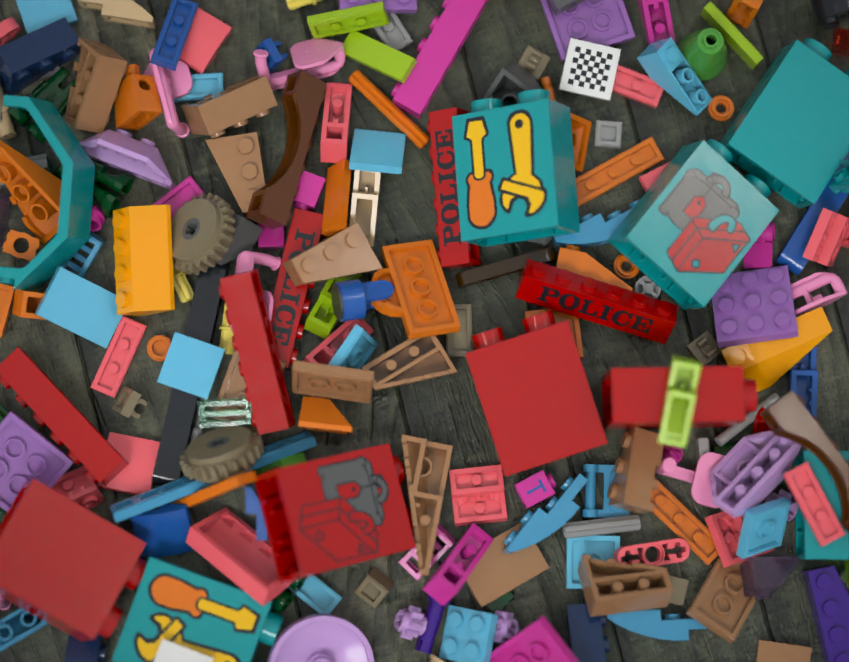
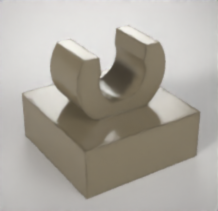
M528 45L518 65L532 74L538 82L551 57Z
M708 330L686 346L695 360H700L701 367L705 366L722 352V348H718L717 341Z
M124 386L112 409L127 418L130 415L134 418H140L141 415L136 413L134 408L139 403L146 406L147 402L140 398L141 394Z

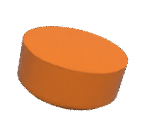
M164 335L152 337L147 344L148 355L157 362H164L171 340Z

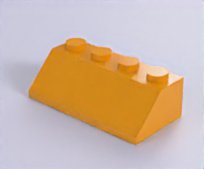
M170 205L129 206L113 210L112 225L114 230L113 251L115 255L114 277L116 280L115 303L117 305V315L146 316L175 310Z

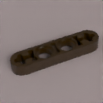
M553 247L544 248L455 275L458 287L464 288L521 272L527 258L544 264L552 263L557 260Z

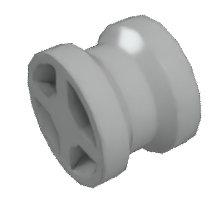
M643 276L635 283L633 292L642 293L657 299L661 289L647 276Z

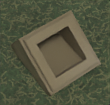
M374 567L354 593L375 609L394 585V582Z

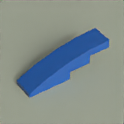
M817 345L787 371L788 393L793 391L795 394H798L804 400L807 411L814 417L817 414Z

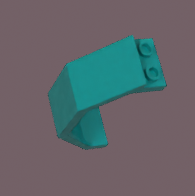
M4 95L3 106L29 111L63 166L59 223L56 236L25 267H0V283L14 284V290H38L55 273L58 266L62 267L90 240L95 164L52 102L27 96Z

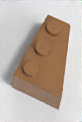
M255 76L226 87V90L213 96L211 94L203 96L204 100L195 104L185 103L180 105L191 133L215 138L225 134V129L232 125L234 128L247 124L248 118L254 115L258 118L271 112L270 108L278 104L267 76Z
M253 132L205 140L244 217L247 218L246 215L253 193L266 184L258 133Z
M436 335L408 339L362 367V370L374 371L373 389L375 391L457 373Z
M638 427L629 428L628 431L624 432L621 439L622 454L621 457L617 458L614 466V472H616L615 481L610 484L607 497L610 498L608 505L636 514L654 512L655 504L650 503L652 489L656 490L658 487V481L654 480L657 467L661 466L664 444L658 443V433Z
M582 554L577 571L590 617L668 607L674 591L667 568L634 562L632 565L616 563L615 559L609 558L607 561L591 559L590 555Z

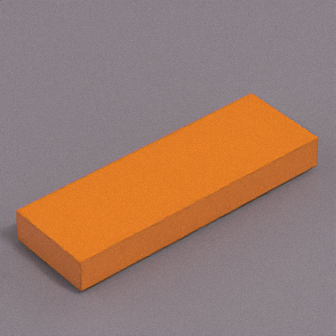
M343 159L327 168L321 233L326 237H330L347 227L351 169H349V160Z

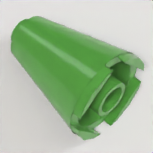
M714 28L692 31L684 36L678 45L679 50L700 81L713 79L726 66L728 60L727 47L722 34Z

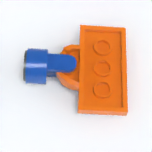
M432 239L382 246L381 255L386 268L375 272L371 282L361 283L359 279L335 282L332 286V306L334 314L340 322L364 319L366 310L375 308L381 314L390 317H401L408 339L460 331L461 324Z

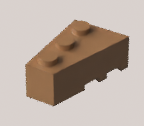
M78 38L77 46L82 48L79 62H74L73 70L77 71L75 87L70 86L65 120L75 129L101 133L109 122L110 111L113 102L118 97V88L121 79L126 74L128 61L107 44Z
M357 222L282 263L295 287L371 273L383 269Z

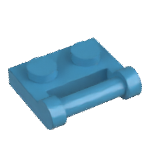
M583 464V472H585V478L588 481L585 483V509H582V517L613 518L630 516V511L608 505L610 498L607 497L610 484L615 481V465ZM596 473H603V510L595 509Z

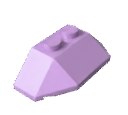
M108 129L79 142L90 159L169 190L175 187L158 148L155 147L156 143L148 139L141 138V141L131 138L132 134L127 131L117 129L115 132Z
M773 431L744 436L709 472L713 503L734 518L745 515L746 509L760 505L784 479L782 474L790 470L802 446L789 439L776 436Z

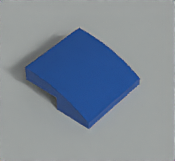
M255 482L246 485V514H257V541H267L268 534Z
M164 504L160 506L159 510H148L130 517L135 536L146 543L141 552L142 557L171 556L194 550L185 543L189 529L192 526L186 504Z

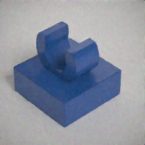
M272 38L263 40L256 48L268 51L267 64L269 72H273L288 56L287 53H279L278 48L282 43L280 41L273 42Z

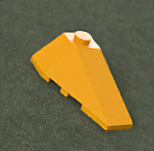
M821 306L796 317L799 337L730 346L722 349L721 351L728 366H743L744 379H755L757 392L771 387L833 331L823 307Z

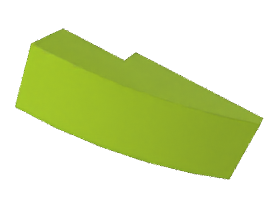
M362 274L328 280L320 293L319 299L307 317L304 329L323 339L329 337L338 322L332 306V286L335 282L360 280Z
M672 355L658 443L686 448L697 396L696 389L701 370L700 360Z

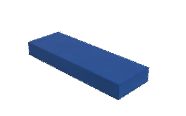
M172 0L150 63L176 71L198 9V3L189 0Z

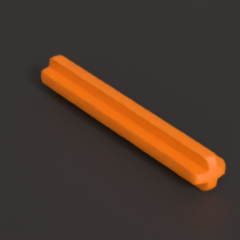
M359 70L350 75L349 82L398 129L406 134L418 148H423L429 142V137Z

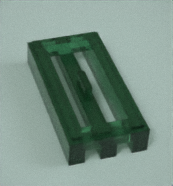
M246 398L198 400L196 402L199 428L252 425L251 402L249 403ZM245 405V409L205 411L204 408ZM240 415H246V418H244V419H225V420H206V419H205V417H221V416H240Z

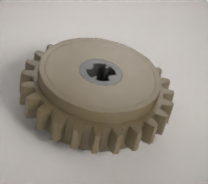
M202 193L199 198L193 196L191 201H186L177 210L171 219L174 268L188 275L192 273L199 275L200 270L207 272L209 267H215V264L223 259L224 254L229 250V246L233 241V232L236 230L233 225L236 219L231 217L235 212L230 209L231 205L225 202L224 199L208 193L207 196Z
M243 426L222 427L194 439L186 450L183 451L184 455L180 456L181 460L179 462L185 477L188 476L190 480L195 478L196 481L204 483L220 482L249 470L257 462V459L261 458V453L264 452V444L261 435L258 434V431L255 432L254 429L249 430Z

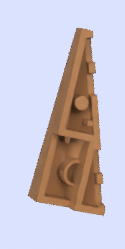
M402 434L401 439L419 574L428 576L453 446Z

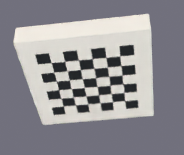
M570 38L558 90L610 101L621 49Z

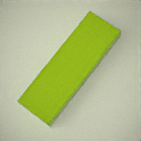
M383 1L307 16V24L314 39L388 25L389 16Z
M709 2L703 8L700 15L712 28L722 34L727 44L752 70L755 69L763 60V56L712 2Z
M357 31L350 32L343 43L346 57L403 84L417 63L415 58Z

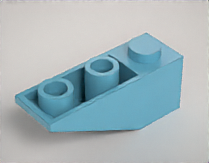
M672 37L651 43L637 57L650 79L695 116L699 115L712 101L711 96Z

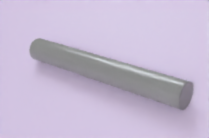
M776 393L771 394L757 405L755 412H748L745 415L744 422L730 426L715 438L716 443L722 447L754 422L761 407L767 409L779 400L780 397Z

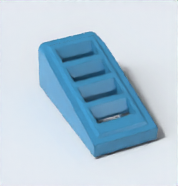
M90 231V240L88 241L95 246L91 248L84 244L80 248L89 254L88 258L79 252L72 256L84 263V265L81 267L71 261V257L62 268L65 269L66 266H69L78 272V276L84 278L106 241Z

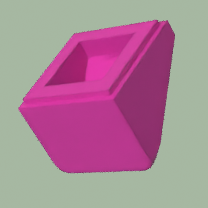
M258 224L263 229L258 237L259 250L285 248L284 226L270 229L262 224Z
M772 242L754 243L743 257V269L771 268Z

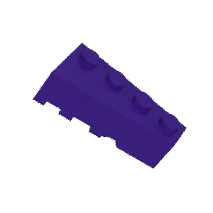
M827 565L802 571L823 662H849V594L834 566Z

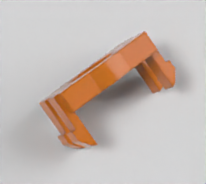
M10 229L6 236L7 240L2 248L3 252L13 255L18 259L31 261L37 255V251L43 249L44 245L41 244L40 239L32 237L27 233ZM20 238H25L29 242V248L24 253H18L14 249L16 240Z

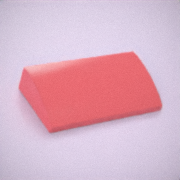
M227 507L190 527L185 543L262 606L278 596L294 581L279 582L270 542L268 540L257 541V531Z

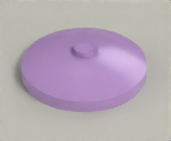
M313 614L294 621L280 633L270 650L267 662H374V657L368 640L354 624L336 615Z

